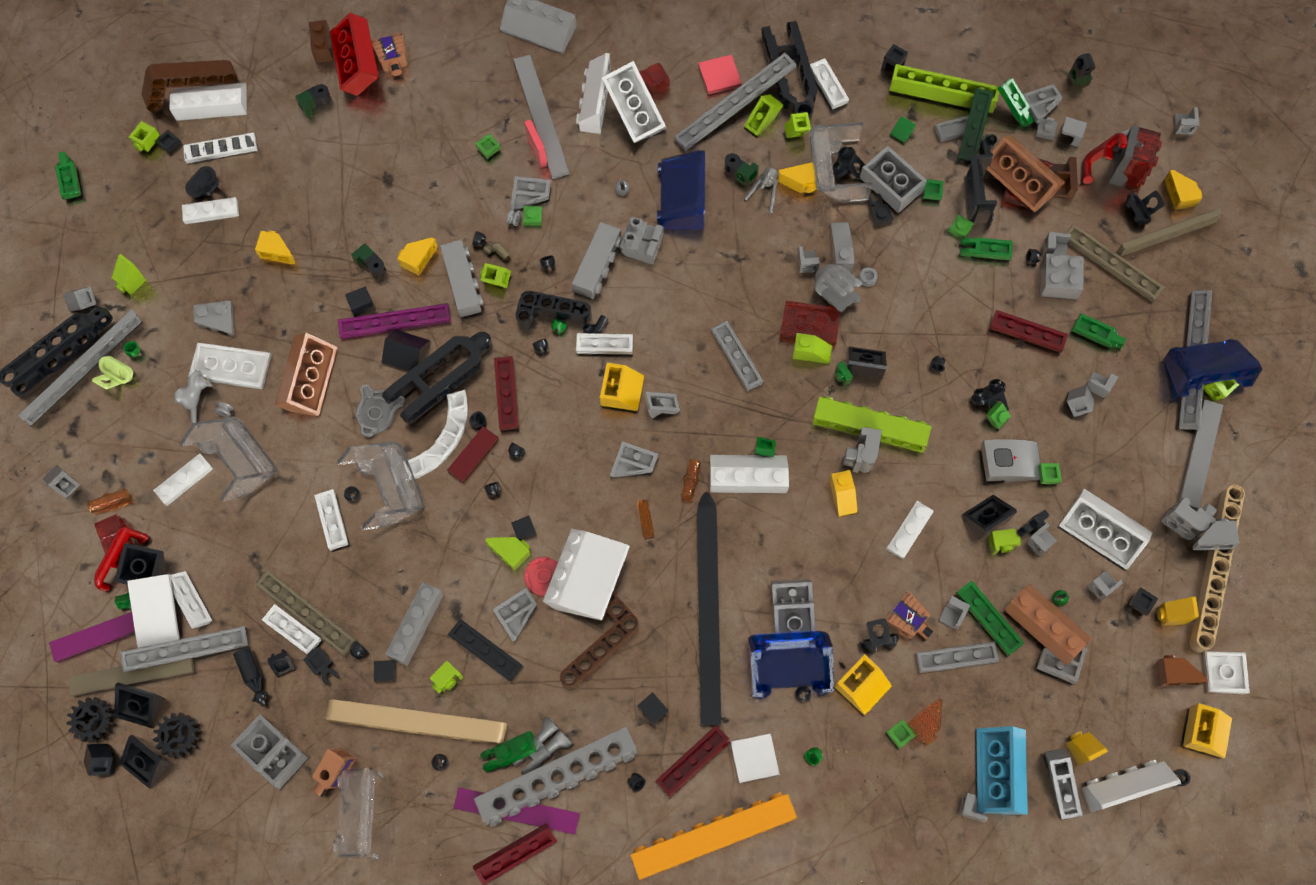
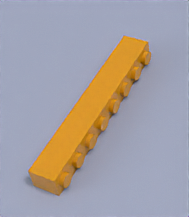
M782 792L770 796L771 800L763 803V800L751 803L752 808L744 810L743 807L731 811L732 815L724 818V815L713 818V823L705 825L702 822L692 826L693 830L685 833V830L674 833V838L667 841L663 837L653 841L654 846L646 848L643 845L633 849L634 853L631 854V858L639 880L797 819L788 794L782 795Z

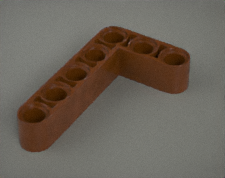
M229 60L152 64L146 68L141 94L147 110L155 112L163 106L166 88L231 84L236 81L237 75Z
M612 592L605 613L615 624L561 672L560 681L564 688L569 690L576 688L637 633L639 629L637 617L614 592ZM618 606L622 611L619 614H613L611 609ZM627 621H633L635 626L632 629H627L624 624ZM618 634L620 640L615 643L609 640L610 636ZM599 647L605 649V653L602 656L594 654L595 650ZM582 661L590 662V667L586 670L579 668V665ZM572 674L575 676V680L569 684L564 682L565 676Z

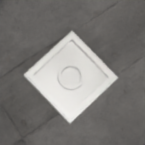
M1203 652L1204 673L1208 679V682L1205 683L1206 693H1250L1246 653Z
M771 734L730 742L739 783L780 775Z

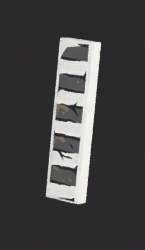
M254 132L183 145L185 162L187 164L258 151Z

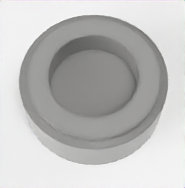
M866 267L860 271L858 278L862 281L863 286L870 287L876 283L878 274L873 268Z

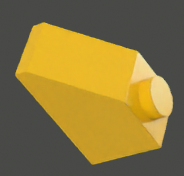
M814 162L781 169L778 172L779 183L799 193H811L818 189L820 180Z
M1175 170L1169 171L1164 181L1175 211L1196 207L1202 199V192L1198 188L1197 183Z
M260 232L255 247L259 258L295 265V259L277 232Z
M431 237L406 244L397 256L400 267L419 276L438 248L436 239Z
M851 471L831 474L829 484L838 517L856 514L858 512L856 492Z
M1196 597L1164 602L1157 609V618L1161 621V626L1186 625L1199 617Z
M1079 731L1070 736L1071 741L1066 743L1078 766L1108 752L1106 747L1090 732L1082 734Z

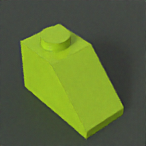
M771 95L761 96L744 127L756 136H759L775 120L784 104Z
M122 254L118 256L112 279L116 283L115 287L121 293L127 292L132 296L146 279L131 261Z
M797 333L792 359L830 364L832 345L815 335Z
M516 537L487 538L485 540L487 546L514 572L531 556L530 546L523 539L519 541Z

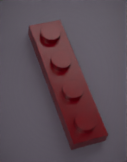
M999 310L995 311L989 328L1060 353L1064 349L1068 336L1067 333Z
M513 356L494 358L499 429L500 431L519 429Z
M715 725L655 782L671 798L731 742L730 739Z
M545 823L473 865V870L482 885H485L553 845L557 840L548 824Z

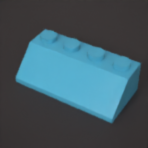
M1014 726L977 728L978 813L1028 815L1026 730Z

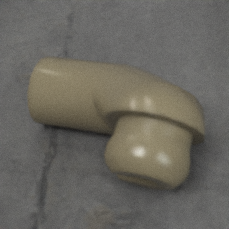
M487 242L483 247V251L486 254L490 255L491 252H496L503 260L510 255L498 242Z

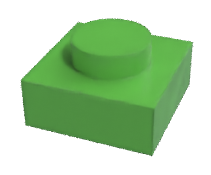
M490 134L475 143L477 149L487 159L501 149L500 144Z
M524 206L523 225L541 226L542 206Z
M958 215L948 232L961 239L966 238L974 223Z
M997 402L986 414L995 429H1000L1011 417L1001 402Z
M1040 463L1038 465L1040 484H1060L1062 482L1059 463Z
M903 719L886 732L899 749L916 736Z

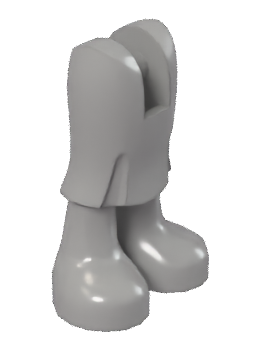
M548 716L544 718L542 729L534 737L537 751L512 763L517 767L527 758L531 760L522 770V775L539 768L558 748H570L573 745V742L559 730V727ZM555 734L552 740L545 746L543 742Z

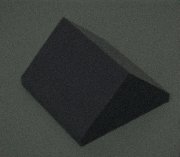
M395 329L385 338L382 364L409 372L423 361L430 340Z
M849 346L846 366L852 375L883 379L887 367L886 352Z
M992 495L963 513L962 516L980 540L1011 520L1017 513V510L997 496Z
M124 543L114 582L128 585L127 581L164 575L166 573L164 551Z
M117 682L115 684L114 717L152 728L165 698L155 693Z
M130 735L119 764L150 789L172 762L142 738Z

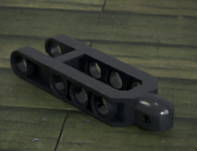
M797 21L787 22L786 27L790 44L777 46L770 26L762 27V39L769 64L783 53H786L792 60L795 59L806 95L805 101L797 103V98L789 93L788 80L784 76L775 83L780 101L784 104L783 107L794 112V114L808 112L810 121L813 116L812 105L816 100L818 90Z
M98 307L87 315L80 313L70 316L0 370V383L5 387H10L11 392L17 397L26 398L91 348L100 339V331L111 323L113 316L103 307ZM70 326H77L75 332L68 333V328ZM61 337L59 344L52 345L54 338ZM81 337H88L86 343L79 344V339ZM72 348L70 355H63L65 349ZM40 349H45V354L42 357L36 356ZM51 360H57L55 367H48ZM7 374H14L11 381H5ZM20 384H26V388L22 392L17 391Z
M480 331L471 338L467 336H454L383 392L382 398L390 404L397 400L400 395L405 396L415 388L421 396L409 404L400 414V417L407 424L413 423L445 398L447 394H450L481 369V356L489 351L492 346L490 335ZM459 350L470 352V358L431 388L422 380L430 373L433 374L435 369L445 361L447 363L449 358Z

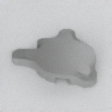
M364 384L360 387L362 399L356 410V418L361 427L362 435L370 438L374 434L386 430L392 424L396 411L406 403V399L400 395L397 400L388 404L382 398L385 389L374 391L369 385Z

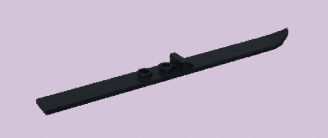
M705 492L698 503L697 509L701 725H721L717 510L713 498L708 492Z

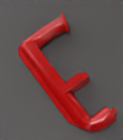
M1115 133L1085 156L1083 159L1082 179L1084 184H1089L1093 181L1091 164L1103 156L1109 160L1113 159V147L1116 144L1122 149L1127 147V137L1124 133Z
M121 527L117 531L95 572L94 585L97 589L105 592L110 589V584L103 581L111 567L118 569L119 561L117 559L128 538L136 539L138 543L143 544L148 540L146 533L128 527Z

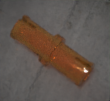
M689 460L687 474L683 478L685 482L681 497L684 499H693L695 485L699 481L698 473L701 462L698 460Z
M126 488L111 494L105 493L103 497L87 501V507L91 513L106 507L112 508L114 504L130 500V495Z

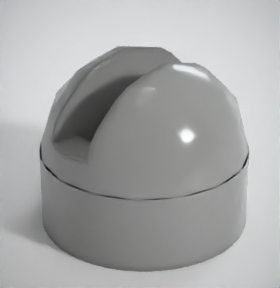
M620 180L615 184V192L618 195L625 196L628 194L629 184L627 181Z

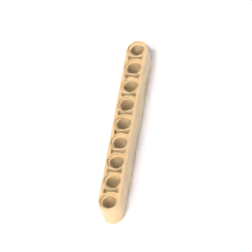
M1233 484L1221 493L1215 517L1216 520L1227 518L1229 521H1236L1237 530L1245 496L1244 489L1241 486ZM1229 492L1235 496V499L1230 496ZM1226 510L1231 513V517L1227 515ZM1224 549V553L1220 550L1208 551L1197 604L1199 617L1194 619L1190 638L1191 649L1197 653L1205 652L1215 644L1234 549ZM1215 564L1220 567V571L1215 568ZM1211 582L1216 585L1217 590L1212 588ZM1207 601L1212 603L1213 609L1207 605ZM1203 619L1208 621L1209 627L1204 625ZM1199 638L1205 641V646L1200 644Z
M329 699L325 715V721L497 745L504 743L507 728L506 723L334 699Z

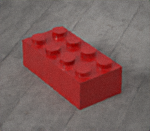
M349 13L330 31L340 90L358 96L378 78L368 21L366 18Z

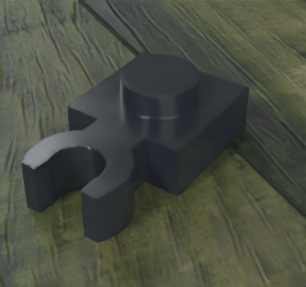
M877 194L876 202L872 200L871 196L868 197V205L871 207L869 213L875 227L892 223L893 216L888 205L881 204L882 196Z
M1046 510L1041 511L1023 524L1017 532L1023 537L1034 528L1038 530L1046 524L1044 520L1050 515Z
M318 647L303 659L315 675L321 672L322 680L326 684L330 683L327 679L328 673H332L334 677L338 676L336 670L328 667L332 661L321 647Z

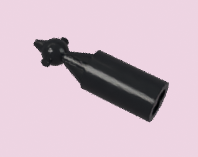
M250 647L238 650L233 656L244 684L255 693L252 701L264 707L268 692L261 691L262 675Z

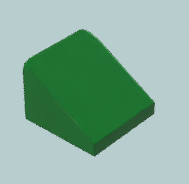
M901 116L890 135L905 144L914 132L916 124Z

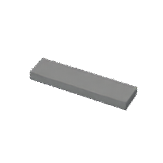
M725 321L711 328L713 336L746 391L748 392L764 383L762 377L729 322Z
M995 642L915 653L919 674L999 662Z

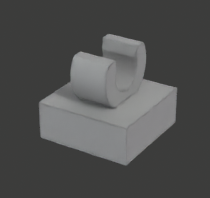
M1049 117L1042 119L1038 123L1035 137L1053 141L1058 122L1054 121V118Z

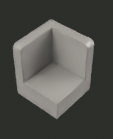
M1193 107L1189 114H1175V134L1195 133L1199 126L1198 107Z
M1066 117L1061 133L1072 136L1071 145L1078 147L1083 138L1087 123Z
M1048 232L1044 240V256L1046 253L1067 255V243L1070 240L1071 234Z
M798 246L799 272H817L820 262L819 257H816V251H803V246Z
M91 287L79 288L63 293L69 311L81 310L97 304Z
M1093 372L1086 385H1088L1091 392L1105 399L1118 376L1111 373L1108 378H1105Z
M1088 385L1070 390L1068 393L1067 403L1074 417L1093 411L1094 399Z
M1048 523L1026 541L1039 556L1056 543V539L1046 530L1050 526Z
M1105 571L1092 581L1088 587L1102 601L1124 582L1120 580L1116 583Z
M952 596L948 600L939 621L957 630L970 605Z
M964 794L959 815L979 822H986L988 819L985 816L986 813L977 812L976 795Z

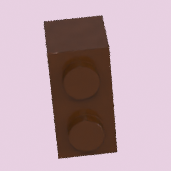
M327 21L309 22L311 52L315 62L333 61L330 29Z

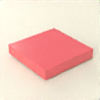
M732 55L698 63L708 95L739 88L742 85Z
M527 120L524 122L527 141L541 169L547 167L545 147L532 121Z

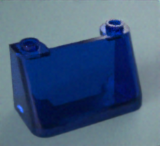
M697 150L662 159V162L658 163V174H661V211H657V222H661V226H664V229H704L705 150Z
M1234 339L1181 348L1174 347L1169 350L1164 358L1179 397L1188 396V391L1191 388L1196 387V390H1198L1206 383L1233 379L1236 380L1237 384L1241 383L1243 388L1251 387L1262 371L1260 362L1238 340Z
M806 631L756 634L748 638L752 697L766 698L771 694L772 688L812 686V689L821 695L834 692L833 645L827 632Z

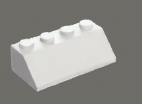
M605 53L591 60L589 67L585 68L584 78L586 83L582 84V94L584 96L580 98L579 109H581V113L577 114L576 124H579L581 132L601 134L608 89L602 77L611 73L610 53Z
M634 61L602 77L634 143L666 129L664 121Z
M236 83L175 89L170 93V111L176 121L247 115V84Z
M710 455L711 493L788 492L789 467L787 456L774 455V457L761 455Z
M1083 489L1059 524L1061 528L1126 570H1128L1148 544L1152 535L1150 530L1086 489Z
M1155 759L1143 763L1145 767L1138 769L1137 766L1124 769L1126 774L1120 776L1115 772L1106 775L1107 780L1099 782L1098 778L1087 781V786L1081 788L1090 812H1094L1181 784V781L1164 761L1157 763Z

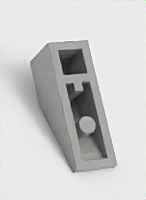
M849 222L830 223L833 264L843 265L844 268L852 273L854 250Z
M1066 748L1045 752L1061 819L1082 816L1071 758Z

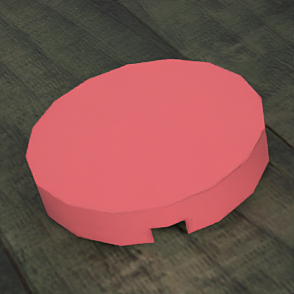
M544 556L537 557L528 564L524 572V581L532 593L545 596L558 562Z

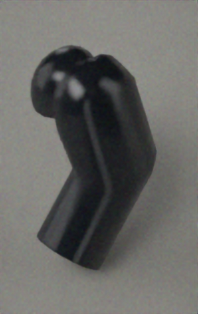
M991 134L981 142L980 149L982 155L991 153L990 149L998 141L996 135Z
M601 315L596 324H584V333H602L609 319Z

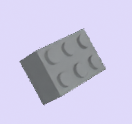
M889 146L885 147L863 166L860 179L873 191L880 194L882 199L898 213L924 191L927 182L923 176Z

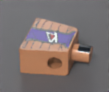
M403 33L371 40L373 51L383 71H391L393 76L400 75L402 73L401 68L408 65Z
M909 591L886 617L888 628L910 640L916 633L927 640L934 631L925 624L926 620L930 617V613Z
M328 748L312 776L317 781L312 791L323 797L328 788H337L357 758L342 748Z

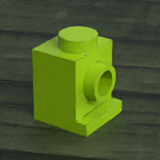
M808 112L791 114L790 120L784 124L786 138L803 137L811 130Z
M141 121L129 138L136 150L148 152L155 144V140L160 137V134L156 128Z
M485 263L480 272V281L507 289L511 271L504 267Z
M1226 370L1218 373L1207 384H1204V390L1214 402L1226 398L1239 386V383L1230 371Z
M1016 529L992 531L988 536L992 555H996L999 550L1002 553L1011 552L1016 546L1021 545V539L1019 534H1016Z
M446 660L430 677V680L433 682L431 686L440 694L442 691L451 690L457 683L455 681L457 678L462 680L464 677Z

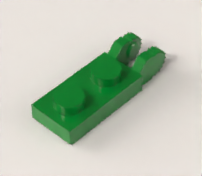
M979 237L963 238L960 240V244L963 246H974V249L962 248L960 250V255L1001 260L1012 259L1013 241Z
M527 731L495 746L493 749L481 752L482 760L496 757V760H490L482 766L483 770L488 772L499 767L503 768L535 753L537 750L533 733Z

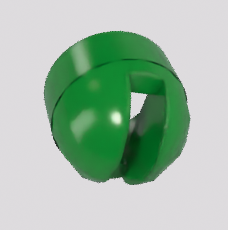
M554 318L551 329L553 332L558 329L557 334H560L566 329L567 323Z
M135 341L127 342L123 347L125 354L130 358H135L140 354V347Z
M1057 590L1052 594L1051 600L1054 605L1062 607L1068 603L1069 596L1066 591ZM1064 595L1065 598L1057 600L1056 597Z
M818 747L810 748L805 753L806 761L813 766L820 763L823 759L822 750Z

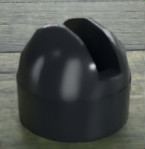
M476 231L472 245L477 247L484 246L485 242L481 240H487L486 236Z
M1029 249L1026 254V262L1030 264L1038 263L1040 261L1038 257L1041 256V253L1036 249Z
M553 255L540 259L543 269L548 270L550 266L552 269L555 267Z
M546 338L532 343L535 351L542 354L543 350L545 352L548 350L549 346Z
M939 355L935 356L931 360L930 368L937 372L945 370V358H941Z
M480 411L472 413L469 417V423L473 427H481L486 422L485 415Z
M513 442L508 449V453L512 458H519L525 451L524 448Z
M493 482L484 486L489 497H494V493L498 496L501 492L499 482Z
M349 486L345 489L344 497L348 502L354 503L360 499L361 494L356 487ZM352 491L355 494V496L352 497L351 494L348 492Z
M355 641L350 648V654L354 658H362L368 652L358 641Z
M806 686L798 687L795 691L796 700L800 703L808 702L811 698V690ZM804 690H807L808 692H807V693L804 695V697L801 699V698L799 697V695H800Z
M436 754L432 758L431 764L435 770L443 771L448 767L449 761L445 755ZM437 757L440 758V761L442 763L441 767H439L438 762L436 760Z
M1176 769L1174 771L1175 774L1186 777L1184 781L1180 779L1181 784L1178 785H1188L1190 774L1184 769Z
M632 773V777H628L627 783L634 792L640 791L644 787L646 780L639 773Z

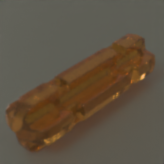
M640 500L638 501V509L640 510L642 528H644V537H653L654 530L651 527L652 520L648 501Z

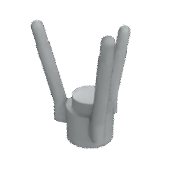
M770 167L765 168L763 174H760L759 179L744 199L747 201L761 182L760 189H763L764 186L770 187L773 185L769 213L771 214L774 207L776 187L779 182L776 179L778 172Z

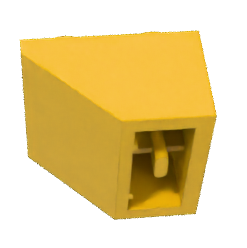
M607 362L600 394L601 406L638 411L645 375L626 365Z
M865 654L835 685V688L864 716L892 687L881 669Z
M1198 703L1191 706L1183 746L1224 759L1232 718L1220 709Z

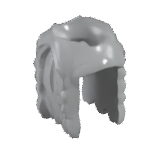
M826 264L817 270L814 289L829 304L834 306L837 311L843 312L852 303H859L861 301V296L853 291L854 287L862 286V281L856 278L854 274H851L843 265Z

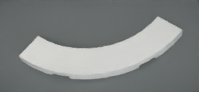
M465 390L447 394V422L435 444L420 455L404 461L409 481L424 476L436 469L457 447L465 430L468 415V401Z

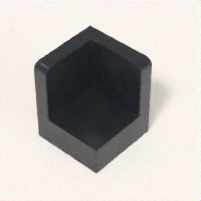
M893 44L884 56L881 68L885 69L888 64L894 67L896 64L904 66L908 52Z
M366 286L345 294L354 317L375 310Z
M653 692L637 705V709L652 724H655L664 715L666 716L669 713V710Z
M87 744L84 765L88 776L110 775L113 755L109 744Z

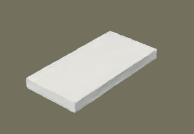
M197 343L188 377L195 370H200L202 374L207 375L210 382L263 390L272 355L268 352Z
M170 574L127 581L137 647L141 648L179 640Z

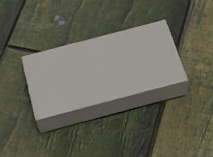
M968 115L935 124L934 129L939 141L944 142L963 136Z

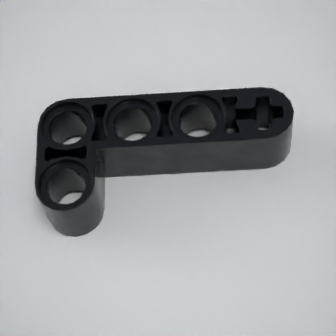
M525 291L521 294L515 315L518 327L523 330H528L533 326L536 315L578 324L589 323L592 319L591 307L587 302L534 291ZM528 300H532V301H533L531 304H526V303H525V302L528 301ZM545 304H551L548 308L543 307ZM562 308H569L568 311H561ZM522 317H529L525 321L520 320Z

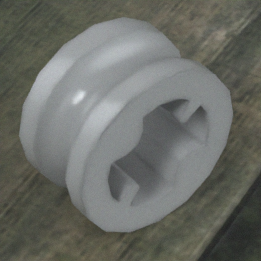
M511 208L507 216V224L510 225L512 223L516 227L520 221L521 211L515 212V209Z
M224 402L216 403L217 408L214 409V413L223 417L231 416L230 411L233 410V406Z

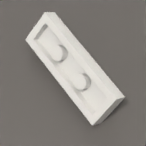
M824 58L810 64L813 76L831 108L835 109L847 104L849 98L826 59Z
M236 197L182 205L183 222L191 224L238 217V200Z
M577 333L576 353L632 355L633 334Z
M199 453L153 491L168 506L211 472L213 468Z
M332 489L314 495L328 549L334 550L349 545L335 491Z
M917 501L886 550L903 560L934 511Z
M186 571L170 575L173 595L191 628L194 629L210 624L212 619Z
M275 604L262 619L263 622L307 655L313 652L322 641L321 638Z

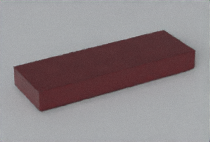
M483 426L447 471L463 483L497 442L498 436Z

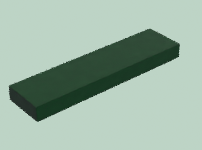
M979 88L975 89L957 159L971 162V155L978 154L994 92Z

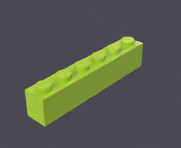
M898 64L895 65L889 91L966 108H971L975 89H984L994 92L989 113L994 112L999 97V90L997 89L999 86Z
M819 397L812 422L814 425L859 436L862 427L882 430L880 442L924 453L931 431V425H927L924 421L908 420L905 416H892L888 412L873 411L866 406L857 407L850 402L834 401L831 397Z

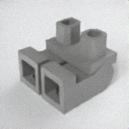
M630 218L620 244L622 253L628 257L653 265L664 236V226L656 224L655 227L648 225L642 219Z
M862 427L857 439L858 447H847L843 465L853 467L852 472L856 473L858 471L863 473L871 471L878 457L882 430Z
M1184 497L1171 506L1161 522L1183 538L1191 540L1206 531L1216 521L1213 516L1217 509L1207 503L1202 509L1198 508L1195 511L1189 506L1191 501Z

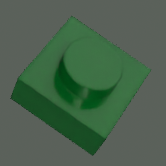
M926 179L923 198L941 200L943 181Z
M844 361L836 365L835 377L845 387L851 383L853 376Z
M757 437L755 453L765 457H774L776 441Z

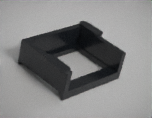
M992 152L987 155H971V164L966 176H964L969 221L973 222L974 225L988 224V226H991L994 220L993 212L997 205V200H986L983 181L987 167L991 165L993 160Z

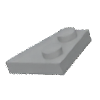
M1054 84L1023 94L1030 106L1028 109L1029 113L1036 123H1039L1062 99V95Z
M515 176L510 209L512 208L517 211L523 209L524 206H531L548 200L551 180Z
M230 300L193 305L194 323L204 328L209 327L211 330L217 332L219 330L234 336L233 305Z
M622 441L610 477L616 478L653 473L659 454Z
M525 588L492 610L514 642L537 604L527 588Z
M1084 647L1067 666L1051 651L1044 648L1036 669L1076 684L1087 648Z

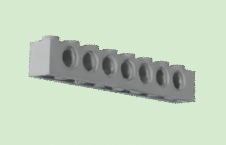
M624 727L474 798L485 825L490 824V826L500 823L503 817L508 815L512 817L519 814L521 809L529 806V808L534 807L543 798H553L564 788H574L583 779H593L602 770H612L616 767L617 763L621 761L628 762L634 759L637 754V748L627 727ZM618 747L620 751L616 755H611L609 749ZM593 756L601 758L597 764H592L590 759ZM574 765L582 766L581 771L578 773L571 771ZM557 773L563 775L562 780L559 782L552 780V777ZM541 782L544 784L542 790H533L536 783ZM522 791L525 793L521 800L514 799V795L517 792ZM498 801H505V806L502 809H495V804Z

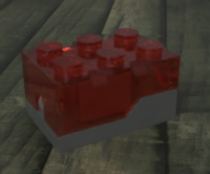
M1132 125L1126 135L1127 147L1123 149L1119 147L1116 152L1108 184L1137 191L1140 185H1144L1147 176H1150L1152 168L1158 162L1159 156H1156V153L1159 152L1162 141H1160L1161 133Z

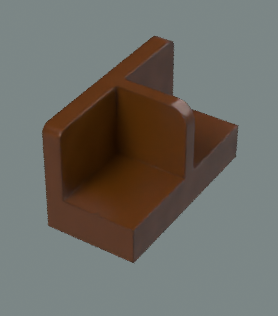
M1069 157L1066 164H1051L1050 170L1065 182L1053 197L1073 198L1078 190L1077 157Z

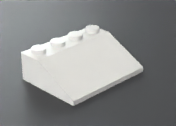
M571 529L543 602L558 611L602 620L630 546L587 531Z

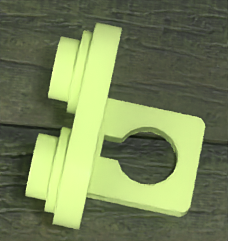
M105 356L99 360V368L103 375L93 378L92 382L104 389H109L130 382L133 377V370L117 359ZM100 380H106V381L110 380L111 382H110V383H103V382H101Z

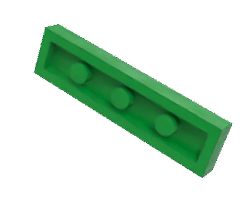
M970 581L956 592L961 601L970 605L969 611L1007 656L1025 644L973 581Z

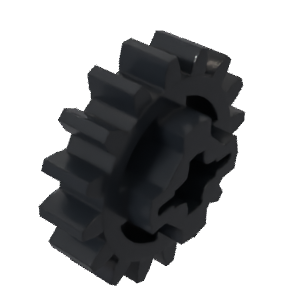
M86 697L85 703L79 700L78 707H71L74 711L73 714L67 715L71 718V721L66 722V725L72 726L68 730L69 733L74 734L73 737L76 739L81 738L83 742H87L88 739L90 742H95L96 737L103 739L102 733H109L110 731L107 727L114 724L110 722V719L114 717V714L109 713L112 707L106 706L107 702L104 700L100 701L97 697H94L93 700ZM95 706L98 707L102 713L97 712ZM80 726L84 727V731H86V733H84L80 729Z
M181 712L178 714V717L175 713H171V718L164 716V723H157L160 727L159 730L153 731L157 734L153 741L158 742L155 748L161 750L162 755L168 754L170 758H174L175 754L177 757L182 758V752L190 754L189 748H196L193 742L200 739L195 736L196 733L200 732V729L194 728L198 723L191 721V716L187 715L185 717V714Z

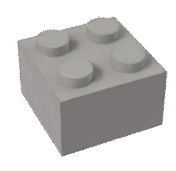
M1046 253L1041 262L1040 296L1077 300L1083 292L1084 257Z

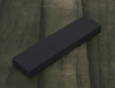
M461 619L448 633L449 637L511 683L524 667Z

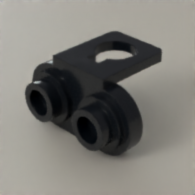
M842 147L838 152L837 161L832 165V174L836 178H841L849 170L858 180H861L862 167L866 164L856 155V151L852 147ZM854 163H858L860 165L859 173H857Z
M209 166L199 168L186 183V193L194 198L201 195L203 197L209 196L220 184V181H215V170Z
M1156 190L1142 200L1137 194L1131 192L1127 195V200L1125 201L1126 206L1135 212L1133 218L1138 225L1149 224L1151 222L1150 216L1165 206L1163 199ZM1155 197L1158 200L1157 206L1147 208L1150 199Z
M993 379L989 382L988 386L976 389L971 397L974 405L988 403L989 409L996 404L995 401L998 399V401L1004 404L1007 411L1009 410L1004 395L1007 389L1006 384L1000 381V379Z
M885 618L866 623L869 638L859 642L860 647L865 649L866 653L877 651V646L885 645V648L897 646L896 642L900 639L899 634L889 633ZM880 624L883 626L884 632L882 636L873 634L872 629L875 625Z

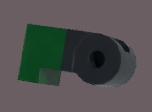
M1090 53L1077 57L1069 72L1074 86L1089 83L1093 79L1091 72L1096 66Z
M318 84L295 96L299 107L306 117L313 115V109L320 105H326L331 101L328 87L324 84Z
M735 153L728 154L725 157V171L748 187L758 175L759 166L754 162L751 165L740 160V157Z
M365 243L351 254L353 261L358 266L363 263L369 269L372 277L379 279L385 276L386 268L384 262Z

